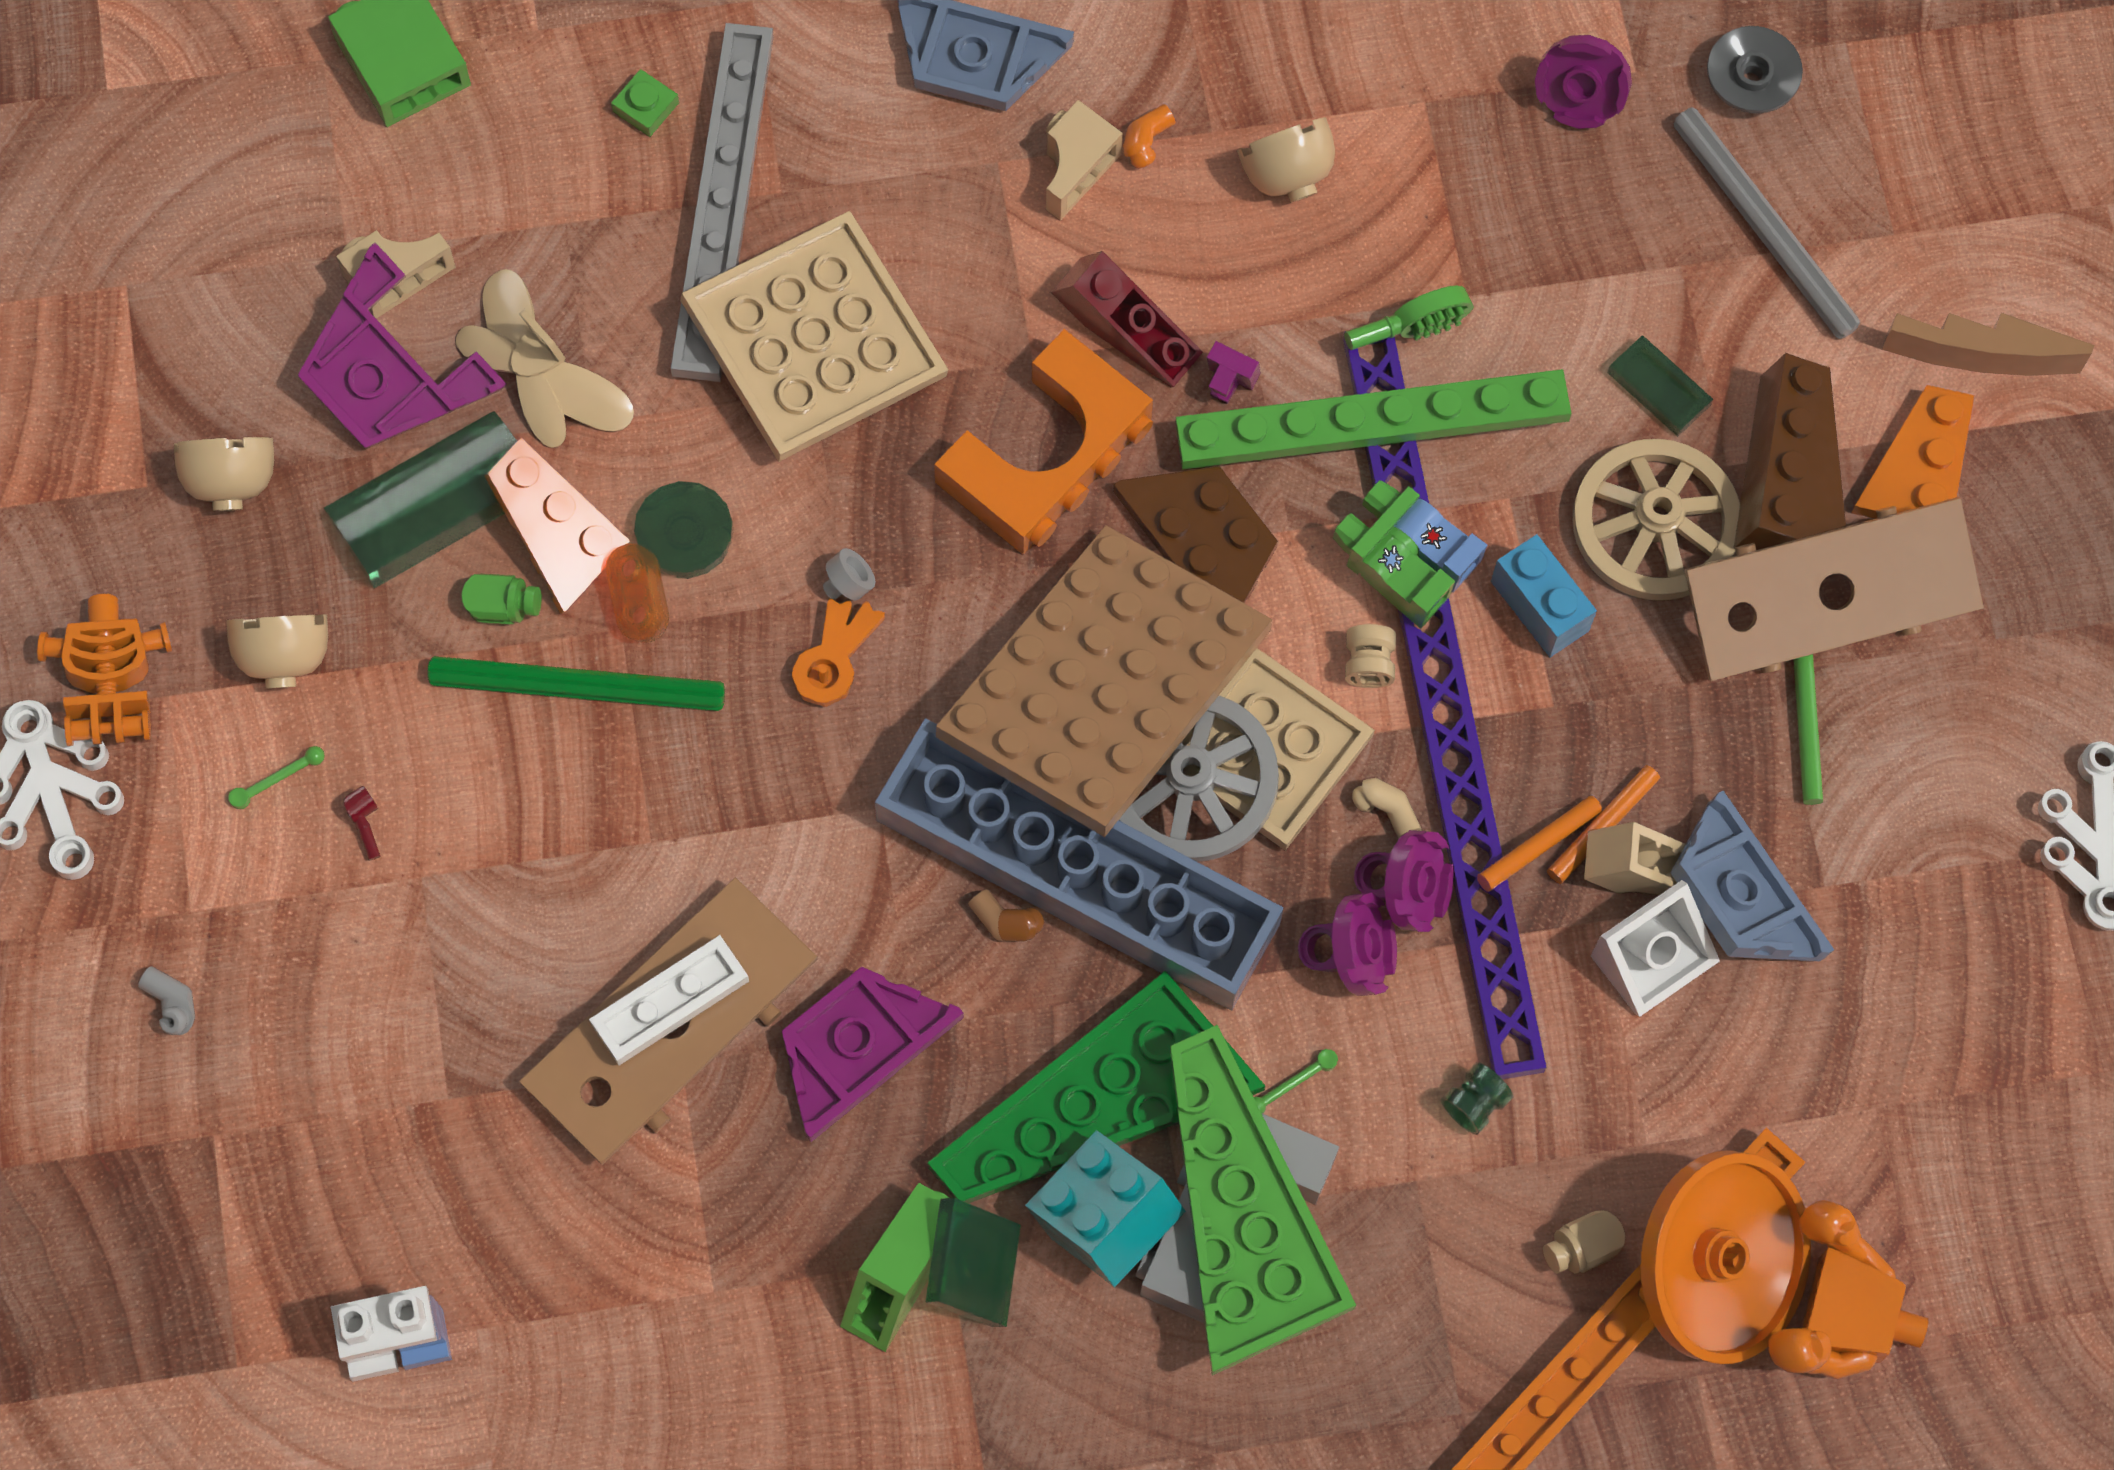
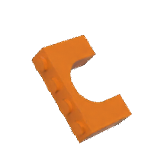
M1063 329L1032 362V383L1065 408L1077 420L1084 435L1083 443L1078 452L1068 462L1057 468L1047 471H1027L1014 467L1003 460L967 430L934 464L935 483L1022 555L1034 544L1038 547L1043 545L1057 527L1055 521L1066 510L1069 512L1075 511L1086 499L1089 493L1087 487L1098 476L1102 478L1107 477L1118 465L1121 459L1119 453L1131 441L1134 444L1139 443L1153 425L1151 420L1153 399L1066 329Z

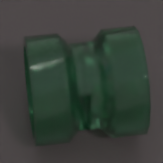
M1476 1062L1466 1072L1465 1082L1460 1087H1452L1441 1098V1103L1448 1114L1468 1132L1478 1135L1489 1124L1490 1114L1494 1110H1503L1514 1096L1509 1086L1498 1074L1488 1066Z

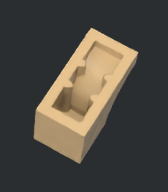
M1079 100L1067 112L1064 110L1059 111L1046 129L1048 134L1047 155L1057 165V173L1051 184L1046 188V210L1060 221L1121 156L1123 133Z
M376 230L367 237L361 236L353 239L344 247L342 253L336 256L342 275L349 284L364 260L369 247L376 242L406 275V278L369 310L376 319L456 268L450 246L440 233L416 242H395L383 238Z
M1636 822L1588 831L1584 879L1618 894L1640 892L1661 895L1677 884L1671 871L1686 844Z

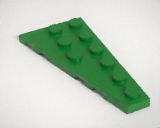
M1164 971L927 1163L928 1169L960 1206H964L1060 1169L1096 1130L1116 1145L1121 1146L1179 1124L1170 1047L1213 1027V1025L1169 974ZM1226 1041L1252 1095L1265 1091V1084Z

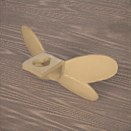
M508 269L500 270L493 274L487 280L483 290V307L487 328L473 325L463 327L456 337V345L466 358H469L477 351L494 371L516 374L518 393L524 416L534 435L547 447H558L564 442L566 437L564 415L598 430L615 432L626 428L631 423L634 415L632 403L627 395L600 375L565 362L566 358L558 346L535 321L532 300L521 277Z

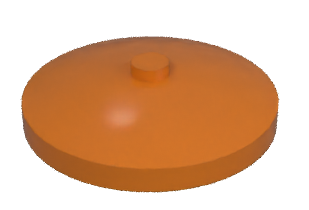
M1717 1151L1703 1155L1687 1164L1670 1180L1651 1212L1643 1238L1640 1266L1646 1307L1662 1337L1676 1350L1689 1357L1717 1364H1733L1752 1358L1769 1347L1771 1335L1787 1327L1799 1306L1809 1274L1811 1239L1804 1236L1799 1227L1800 1216L1805 1210L1802 1198L1788 1175L1773 1162L1758 1155L1737 1151Z

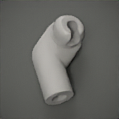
M150 966L141 976L138 987L161 1001L163 1018L159 1020L161 1029L169 1035L187 1033L194 1024L196 1017L191 989L164 972Z

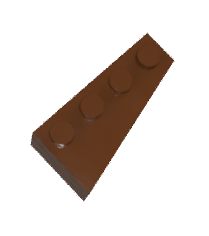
M1785 353L1760 376L1734 548L1755 543L1756 550L1846 527L1830 367Z

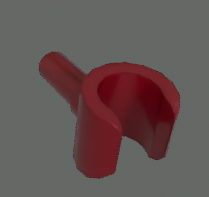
M361 786L345 797L344 806L348 816L359 831L368 860L371 861L380 858L381 855L371 826L365 817L376 811L378 807L367 789Z

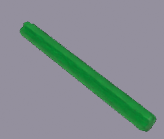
M434 656L430 659L427 670L429 683L433 686L713 711L722 710L725 702V686L721 681Z

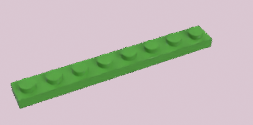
M1561 369L1176 417L1175 425L1182 469L1570 422L1572 413L1564 370Z

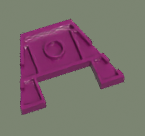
M376 242L369 247L364 260L343 293V297L332 317L328 320L298 373L300 380L365 449L499 392L506 386L504 380L477 351L440 384H436L369 312L374 305L406 278L402 270Z

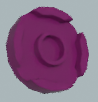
M1572 35L1555 42L1542 56L1535 76L1536 95L1540 103L1545 102L1547 107L1554 112L1553 118L1558 122L1578 129L1597 128L1604 125L1607 119L1619 114L1625 107L1632 86L1630 66L1622 52L1607 40L1591 35Z
M1409 830L1398 839L1391 853L1372 852L1362 857L1354 871V881L1357 889L1362 894L1373 893L1380 897L1383 902H1386L1392 922L1401 930L1431 931L1434 928L1430 925L1434 917H1444L1453 891V864L1444 863L1441 850L1444 848L1449 849L1447 841L1438 832ZM1387 864L1385 885L1380 889L1374 890L1371 885L1372 872L1377 866Z
M1373 893L1345 896L1337 906L1333 923L1314 925L1303 932L1298 944V953L1303 964L1312 970L1338 972L1348 991L1356 996L1377 995L1386 992L1389 987L1383 983L1385 975H1394L1397 967V941L1392 919L1383 920L1378 909L1385 905L1382 899ZM1327 934L1332 939L1333 954L1330 959L1321 963L1315 956V943L1322 935Z

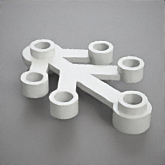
M33 700L17 702L6 711L2 720V731L7 741L0 752V782L3 783V789L0 792V805L6 803L12 795V785L9 782V778L25 752L31 769L7 814L0 819V846L6 850H16L24 845L27 840V830L24 826L41 797L55 838V843L51 846L49 852V859L53 868L63 878L70 880L82 878L92 869L94 854L83 838L76 836L61 789L91 801L96 810L103 815H113L120 811L124 804V796L119 787L113 782H98L51 762L46 744L76 755L82 767L90 771L99 770L106 765L109 759L108 749L103 742L99 745H93L92 739L74 741L73 746H67L65 729L53 725V717L47 707ZM26 721H37V726L32 732H21V726ZM91 747L100 748V754L94 760L84 759L86 750ZM112 791L116 794L112 803L108 805L99 803V798L103 793ZM11 826L18 827V834L15 838L11 840L2 839V834L6 828ZM81 854L82 861L78 866L73 868L66 866V860L70 855Z
M2098 741L2086 747L2077 763L2081 777L2092 784L2094 830L2071 809L2072 800L2063 790L2051 789L2047 791L2038 803L2040 816L2047 822L2055 823L2096 861L2097 879L2073 859L2075 854L2074 847L2069 840L2063 837H2054L2048 840L2040 852V858L2046 868L2058 871L2084 896L2083 909L2087 919L2094 926L2102 930L2113 931L2114 911L2106 909L2102 900L2103 897L2114 899V746L2108 742ZM2102 753L2110 759V766L2099 765L2095 760V754ZM2054 799L2059 801L2063 807V812L2056 813L2051 811L2047 806V800ZM2051 847L2060 848L2065 854V860L2057 861L2053 859L2049 849Z

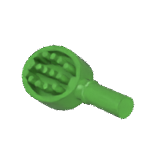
M1456 285L1440 288L1407 302L1390 317L1385 316L1381 320L1346 331L1344 333L1345 341L1350 350L1389 337L1393 338L1398 334H1401V337L1415 338L1417 341L1421 339V336H1424V338L1430 337L1431 333L1438 335L1442 329L1449 331L1454 323L1455 326H1460L1462 324L1461 320L1473 310L1474 306L1463 286Z

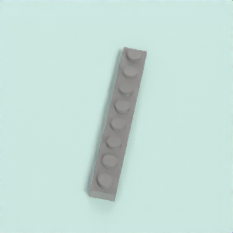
M733 23L725 24L683 292L739 264L774 39L773 28ZM681 303L671 363L672 377L720 382L722 368Z

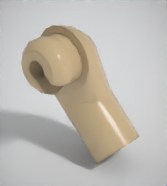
M1378 778L1363 780L1362 786H1358L1353 790L1352 799L1359 810L1369 812L1376 807L1387 813L1398 839L1409 830L1421 831V826L1410 802L1402 790Z

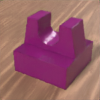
M1215 341L1207 356L1208 368L1215 372L1209 385L1211 390L1210 396L1226 404L1230 401L1238 385L1252 390L1261 374L1258 361L1218 341Z

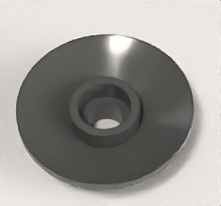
M1760 26L1740 27L1724 34L1713 46L1707 62L1708 79L1717 96L1729 106L1748 113L1771 112L1786 105L1796 94L1803 74L1801 58L1794 45L1782 34ZM1753 73L1758 76L1760 81L1750 80L1744 75Z

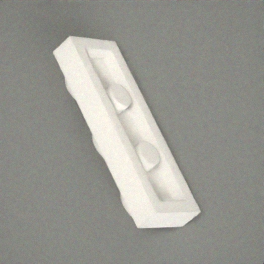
M719 935L589 1020L618 1066H620L748 983L749 977L721 935Z

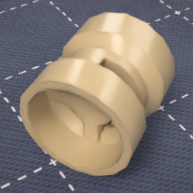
M1376 624L1353 626L1347 630L1346 648L1351 652V659L1346 662L1345 681L1347 683L1362 688H1380L1394 683L1395 665L1390 660V653L1396 647V632L1392 628Z

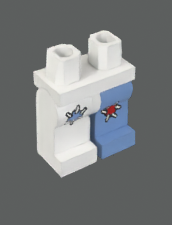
M427 1286L331 1306L339 1358L341 1361L347 1362L352 1382L399 1372L395 1352L397 1349L400 1351L402 1365L405 1370L452 1360L443 1309L433 1296L429 1295Z

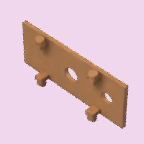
M1956 497L1897 513L1896 506H1890L1876 510L1877 518L1759 550H1756L1755 543L1735 547L1737 556L1684 569L1708 680L1714 681L1759 668L1762 669V673L1778 671L1782 669L1781 662L1897 631H1902V635L1916 634L1922 631L1921 625L1983 609L1984 606L1961 498ZM1831 574H1843L1851 584V596L1844 606L1838 609H1829L1820 600V585ZM1746 602L1752 607L1754 612L1752 624L1744 630L1736 631L1728 622L1729 611L1735 604Z
M735 877L695 916L682 925L659 950L576 1028L572 1029L519 1082L603 1165L644 1125L647 1124L657 1134L671 1120L661 1109L756 1018H759L767 1027L782 1014L773 1002L818 960V956ZM721 935L747 973L749 982L692 1018L689 1028L680 1037L673 1039L661 1038L618 1066L592 1027L589 1019ZM600 1079L607 1082L611 1087V1096L602 1106H589L582 1099V1089L589 1081Z

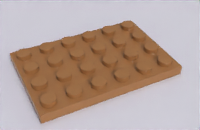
M1106 525L936 725V738L1105 837L1269 634L1272 619Z

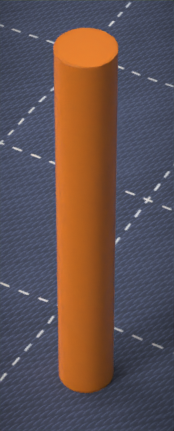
M1645 765L1547 869L1548 875L1555 882L1562 884L1586 858L1588 831L1616 826L1660 779L1658 772L1651 766Z
M1588 796L1478 874L1477 880L1480 886L1487 892L1497 887L1601 813L1602 806L1594 796Z

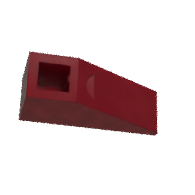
M1103 251L1081 257L1051 291L1086 328L1170 388L1179 382L1203 353Z

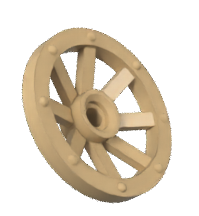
M1637 440L1616 447L1603 455L1585 475L1574 503V535L1579 550L1587 564L1607 584L1621 592L1638 598L1672 600L1690 595L1676 534L1679 533L1710 556L1704 564L1732 557L1735 552L1734 542L1740 502L1728 476L1704 453L1686 444L1671 440ZM1647 461L1665 462L1678 466L1666 487H1659ZM1630 465L1643 494L1605 481L1618 470ZM1693 473L1709 488L1713 496L1681 499L1679 494ZM1594 497L1634 509L1632 512L1593 526L1592 506ZM1661 507L1665 509L1668 514L1660 515L1656 513L1653 508ZM1720 512L1722 520L1720 542L1685 516ZM1636 529L1639 535L1621 566L1610 557L1600 542ZM1652 542H1660L1668 578H1653L1636 573Z

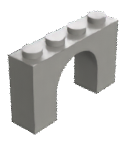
M1262 1113L1304 1200L1316 1205L1336 1159L1339 1146ZM1183 1165L1177 1183L1185 1186L1179 1202L1186 1212L1163 1235L1157 1251L1150 1249L1142 1258L1135 1277L1144 1280L1140 1296L1205 1324L1185 1165Z

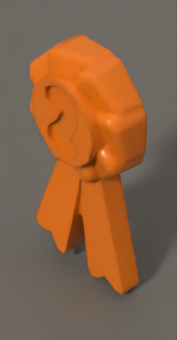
M833 599L827 601L822 644L801 653L793 667V683L804 701L827 707L847 697L855 674L849 658L884 621L885 612L874 611L870 603L866 601L862 604L850 624L847 625L852 613L851 601L841 604Z

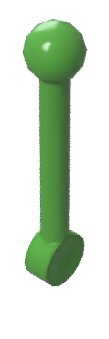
M318 746L309 747L306 750L305 756L249 788L233 789L228 797L229 802L236 809L246 808L253 796L308 765H320L325 758L323 749Z
M1330 1049L1322 1050L1315 1063L1264 1096H1255L1254 1099L1261 1113L1265 1112L1268 1104L1319 1071L1333 1070L1338 1062L1337 1054Z

